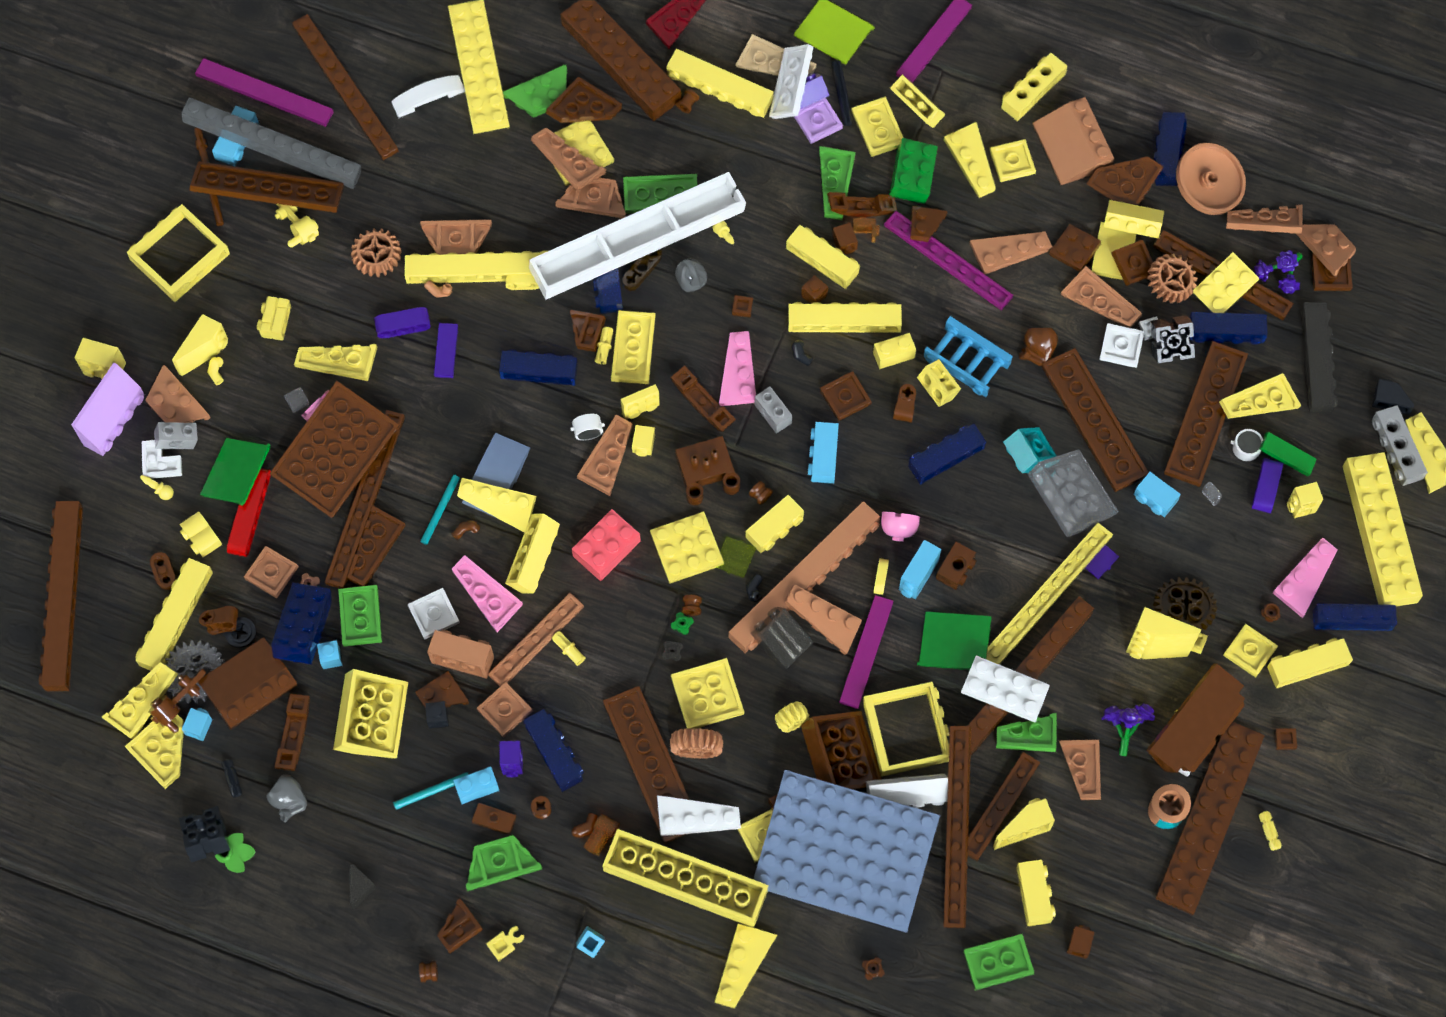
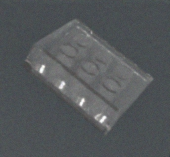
M1080 450L1040 461L1028 473V476L1066 537L1081 533L1118 513L1115 505Z

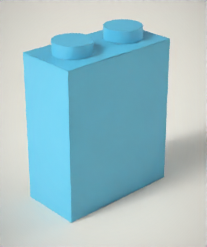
M926 540L923 541L901 577L899 590L902 595L916 600L939 562L940 548Z

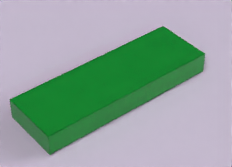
M1270 432L1265 434L1259 449L1307 477L1311 475L1316 462V458Z

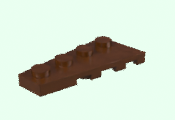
M373 505L347 576L348 580L360 587L368 584L406 526L404 522Z

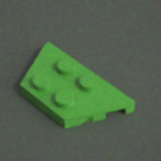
M566 65L508 89L503 92V97L513 101L518 108L525 110L533 118L541 115L567 89Z
M514 835L474 846L466 889L470 891L542 870V867Z

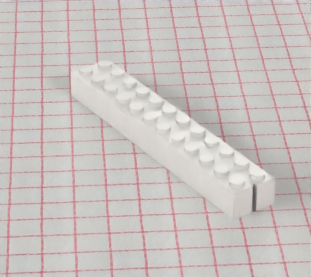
M727 172L529 260V270L546 300L744 212L746 202L739 189L736 190V184L730 173Z

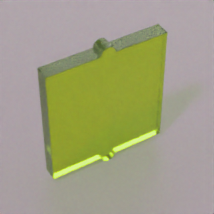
M726 537L720 551L724 564L716 568L726 571L727 574L732 573L744 578L756 547L743 543V540L738 541Z

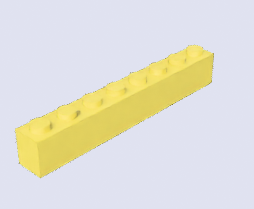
M507 251L503 253L486 252L484 254L468 252L466 254L448 253L447 255H439L437 253L420 255L415 253L405 255V279L407 284L427 283L429 280L433 283L506 281V276L532 274L529 270V260L548 251L537 253L530 251L513 253Z

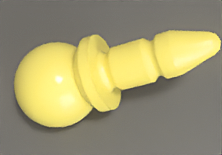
M725 221L712 226L713 231L719 237H724L728 243L734 244V239L729 233L730 229Z
M144 475L140 476L145 484L156 490L154 493L158 494L161 499L169 500L173 497L174 491L171 486L164 485L163 482L158 484L155 480Z

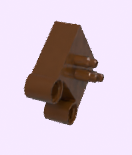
M723 436L675 450L676 459L686 487L687 501L691 505L701 504L704 498L702 486L723 480V490L729 495H734L739 491L740 477L734 471ZM734 481L736 484L729 486L727 482ZM696 491L699 493V496L693 497L690 494Z

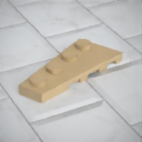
M752 34L736 63V67L778 76L784 49ZM811 61L808 69V74L813 73L817 67L816 64Z

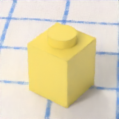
M636 425L632 443L633 453L643 457L652 455L655 428Z

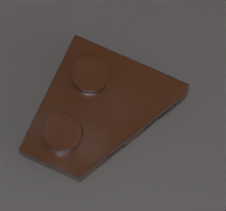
M913 206L911 209L910 240L929 242L933 233L936 232L943 219L946 218L948 211Z
M571 310L570 314L577 348L595 352L606 321L605 316Z
M449 671L415 692L425 709V703L445 701L447 707L456 704L467 705L469 703Z
M461 899L457 900L452 914H449L445 926L441 928L437 935L449 953H452L483 930Z

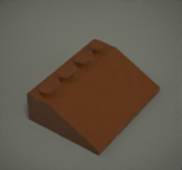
M264 637L198 681L230 730L297 686V682Z
M861 711L815 716L801 725L817 779L860 792L867 790L866 781L882 780Z

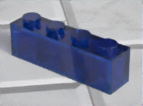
M1163 112L1162 119L1159 120L1160 135H1157L1156 138L1158 150L1154 152V161L1164 166V168L1155 180L1156 186H1178L1176 170L1184 149L1187 129L1185 113Z
M618 268L593 280L594 291H598V296L595 297L596 308L600 307L601 314L618 312V310L623 311Z
M1191 312L1190 319L1193 322L1194 337L1189 338L1195 342L1214 341L1223 343L1225 341L1234 344L1243 342L1261 344L1265 342L1267 337V315Z
M516 350L502 351L499 373L501 379L575 386L578 362L577 358L571 355L555 356L552 353H545L543 355L532 351L522 353Z
M975 424L965 425L959 429L958 433L954 435L949 434L944 437L942 442L931 444L926 448V451L913 454L909 459L908 467L921 485L985 449L986 440Z
M1318 603L1313 610L1314 629L1392 631L1397 624L1396 605Z
M543 709L523 720L528 733L560 790L563 792L582 782V774L584 772L579 763H574L572 758L575 756L569 746L565 747L563 743L565 738L560 729L556 731L553 726L555 720L551 713L547 714Z

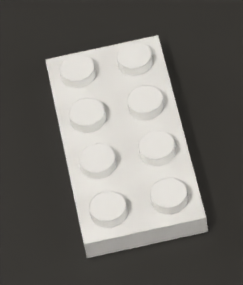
M806 44L784 49L769 117L778 119L798 116L812 58L813 46Z
M976 656L961 693L1036 722L1050 685Z

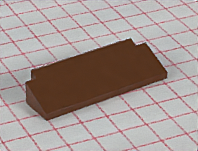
M1213 664L1148 747V753L1165 772L1178 773L1180 769L1194 772L1215 746L1216 736L1223 735L1244 708L1243 701L1245 698L1239 694L1244 685L1221 666Z

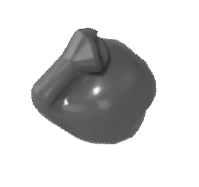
M684 259L677 265L675 277L682 290L694 292L701 289L707 283L706 270L698 260Z
M282 774L267 794L269 804L274 808L280 809L278 814L285 823L293 815L306 809L307 801L303 789L296 778L291 775Z

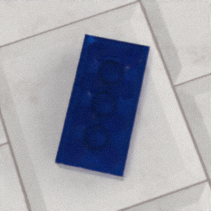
M292 583L272 641L273 658L312 664L317 644L319 643L332 604L331 589Z

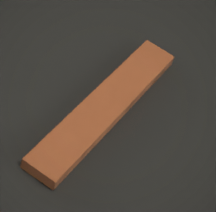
M569 593L488 673V676L500 687L505 682L508 683L552 640L555 633L561 631L584 608V605Z

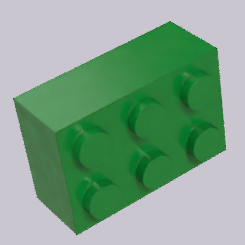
M905 138L901 139L897 147L889 196L925 204L930 195L938 146Z

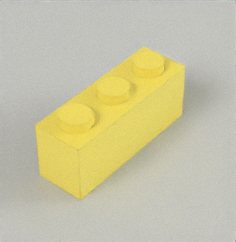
M901 75L890 88L932 128L945 116L905 76Z
M1109 200L1104 227L1159 238L1164 211Z
M787 495L746 530V538L760 553L765 550L769 551L775 545L777 539L784 538L789 533L791 527H796L803 521L804 510Z
M1042 860L1018 863L1016 868L1027 926L1051 923L1053 917H1055L1054 905H1050L1049 897H1052V892L1045 878L1048 877L1047 866L1043 865Z

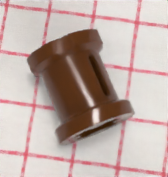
M687 89L681 101L676 103V106L684 113H690L693 104L699 100L698 94L691 89Z

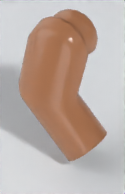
M429 280L424 285L437 298L448 297L452 293V286L447 283L437 287Z

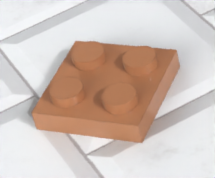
M265 546L245 574L244 579L277 598L298 569V565Z
M506 682L477 707V711L503 737L533 712L532 708Z

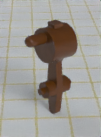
M202 668L192 678L187 674L184 676L179 675L178 684L182 688L171 699L164 695L161 698L157 697L150 704L152 707L148 713L153 716L151 720L155 724L160 723L162 726H166L172 733H177L179 728L172 720L181 709L176 703L186 693L191 697L194 695L198 697L200 695L198 692L200 687L196 683L206 674V671Z

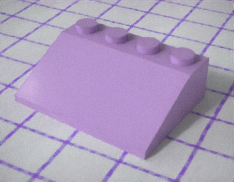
M113 363L71 424L83 445L102 456L105 452H108L116 436L122 433L126 421L132 418L137 405L139 406L142 403L144 393L141 387L116 363Z

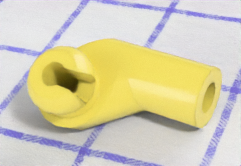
M213 357L208 367V374L216 385L224 381L218 372L219 367H222L223 364L221 357Z

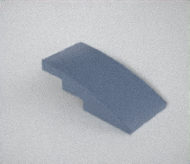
M495 433L472 480L512 490L514 483L517 482L530 447ZM465 500L462 501L463 504L489 514Z

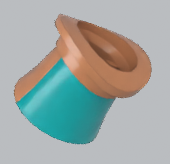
M1168 784L1159 788L1149 803L1148 814L1150 820L1154 825L1162 829H1171L1178 826L1190 811V796L1186 789L1176 784Z

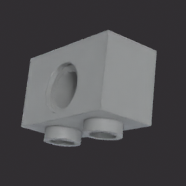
M771 387L755 396L756 408L776 434L792 424V414Z
M158 422L154 430L155 449H194L198 441L196 423Z

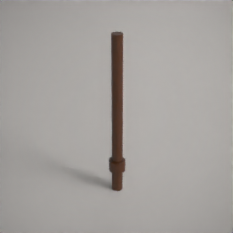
M196 127L194 128L196 148L199 150L201 161L209 163L206 139L203 138L202 129ZM209 194L216 225L222 226L224 222L217 195Z

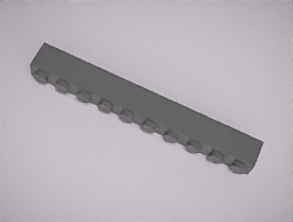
M190 97L182 111V121L186 124L328 180L344 183V186L354 189L361 174L360 164Z

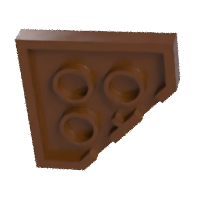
M578 77L547 108L546 114L560 123L612 120L622 109L623 104Z
M1150 157L1097 168L1087 184L1113 201L1139 206L1164 166Z

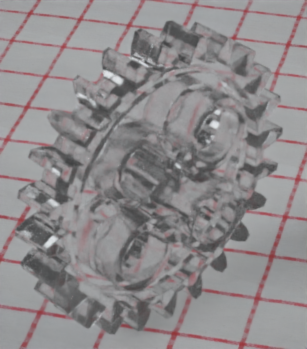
M191 640L190 646L183 642L182 649L176 646V653L169 652L172 658H165L168 663L167 666L175 672L179 667H185V670L182 673H178L168 688V692L173 691L172 696H174L182 688L178 684L179 675L184 676L187 674L192 678L195 674L191 671L194 669L196 672L202 668L205 671H213L224 664L225 660L220 659L222 657L221 653H216L217 649L215 647L210 649L209 643H206L203 647V643L200 640L197 645ZM195 656H202L200 661L193 662ZM197 682L196 684L200 687L198 691L200 695L198 697L195 695L191 697L186 693L180 701L186 698V702L189 704L191 699H193L198 704V699L201 698L205 702V696L207 695Z

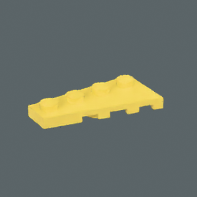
M975 122L945 136L944 141L978 198L995 191V184L977 123Z
M377 345L334 346V348H324L323 346L299 347L294 365L297 368L368 381Z
M1421 412L1405 420V423L1428 472L1424 479L1430 494L1446 485V448Z
M465 478L461 479L457 495L459 498L524 533L536 500L534 495Z
M738 924L715 1003L731 1008L736 1007L777 935Z

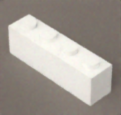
M945 774L866 781L867 794L904 805L923 807L927 803L943 805L944 802H948V777Z

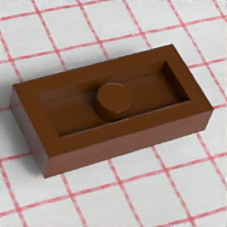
M478 803L472 823L510 835L516 815Z

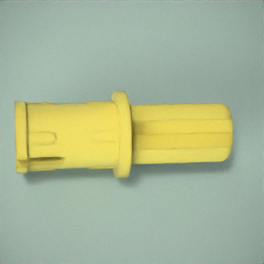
M610 327L602 328L600 342L597 343L598 350L595 362L598 364L603 362L602 364L605 365L607 363L608 352L612 348L610 344L613 329Z
M560 631L554 634L552 640L563 650L562 653L566 654L576 666L580 665L586 657L575 647V643H571Z

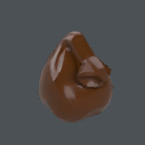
M1029 328L1024 336L1026 347L1022 348L1021 353H1019V359L1029 360L1038 366H1042V363L1048 361L1058 342V336L1054 329Z

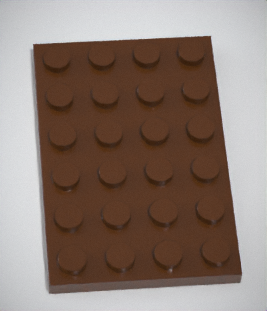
M336 381L270 472V475L333 519L400 425Z

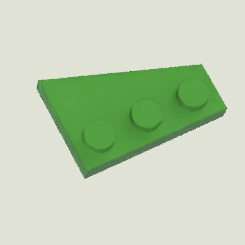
M1056 713L1050 714L1048 717H1037L1036 722H1016L997 727L996 748L1056 752Z

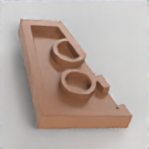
M1099 740L1059 741L1080 799L1101 800Z

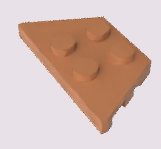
M597 178L578 191L571 185L566 189L562 198L556 201V207L617 218L626 217L616 180Z
M420 221V225L435 253L439 255H447L448 253L466 254L468 252L477 253L492 226V221Z
M1302 225V234L1296 233L1333 276L1338 274L1339 269L1345 266L1348 259L1356 251V247L1336 225Z
M164 365L146 398L147 404L163 422L193 423V421L200 419H210V415Z

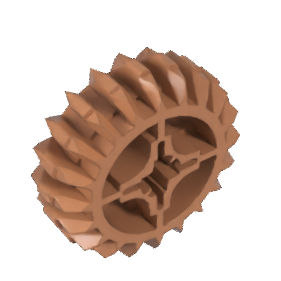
M374 228L372 233L366 230V235L360 234V239H355V245H352L351 252L352 261L356 268L361 270L364 275L368 272L370 277L376 273L378 278L380 273L386 276L387 270L393 272L392 266H398L397 261L401 259L399 254L402 253L400 243L396 241V237L394 235L391 236L389 231L384 233L382 228L379 232ZM364 259L372 260L374 263L367 262Z
M1165 254L1162 257H1158L1148 270L1150 275L1147 279L1151 281L1148 286L1154 288L1151 293L1156 292L1158 294L1157 298L1163 297V302L1169 300L1170 304L1174 302L1180 303L1182 300L1188 299L1197 286L1195 282L1198 278L1193 276L1196 274V271L1191 270L1193 264L1188 265V259L1182 260L1181 255L1176 257L1175 254Z
M686 728L671 734L670 747L671 752L680 757L707 759L722 753L723 740L722 735L714 730Z

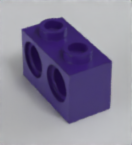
M500 741V767L503 775H506V777H518V774H523V751L520 741Z

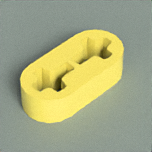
M512 274L506 276V288L539 289L532 274Z
M879 558L874 587L875 594L883 595L889 563L887 559Z

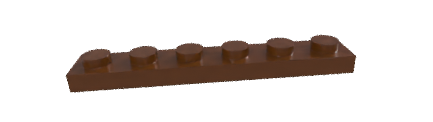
M1022 753L968 837V856L973 860H979L1038 768L1040 762L1028 754Z

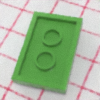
M370 585L338 589L343 647L382 642L378 586Z
M1022 934L963 951L975 990L1034 974Z

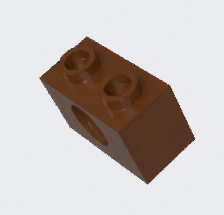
M955 542L937 572L936 579L957 590L959 585L963 586L968 577L965 575L968 569L972 570L977 562L975 559L976 552ZM960 564L963 568L957 570L953 565Z

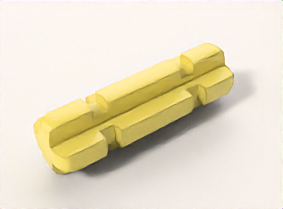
M1270 812L1260 813L1259 818L1261 823L1263 822L1262 827L1266 838L1270 841L1268 843L1272 851L1280 849L1282 845L1280 839H1277L1278 834L1274 822L1271 821Z

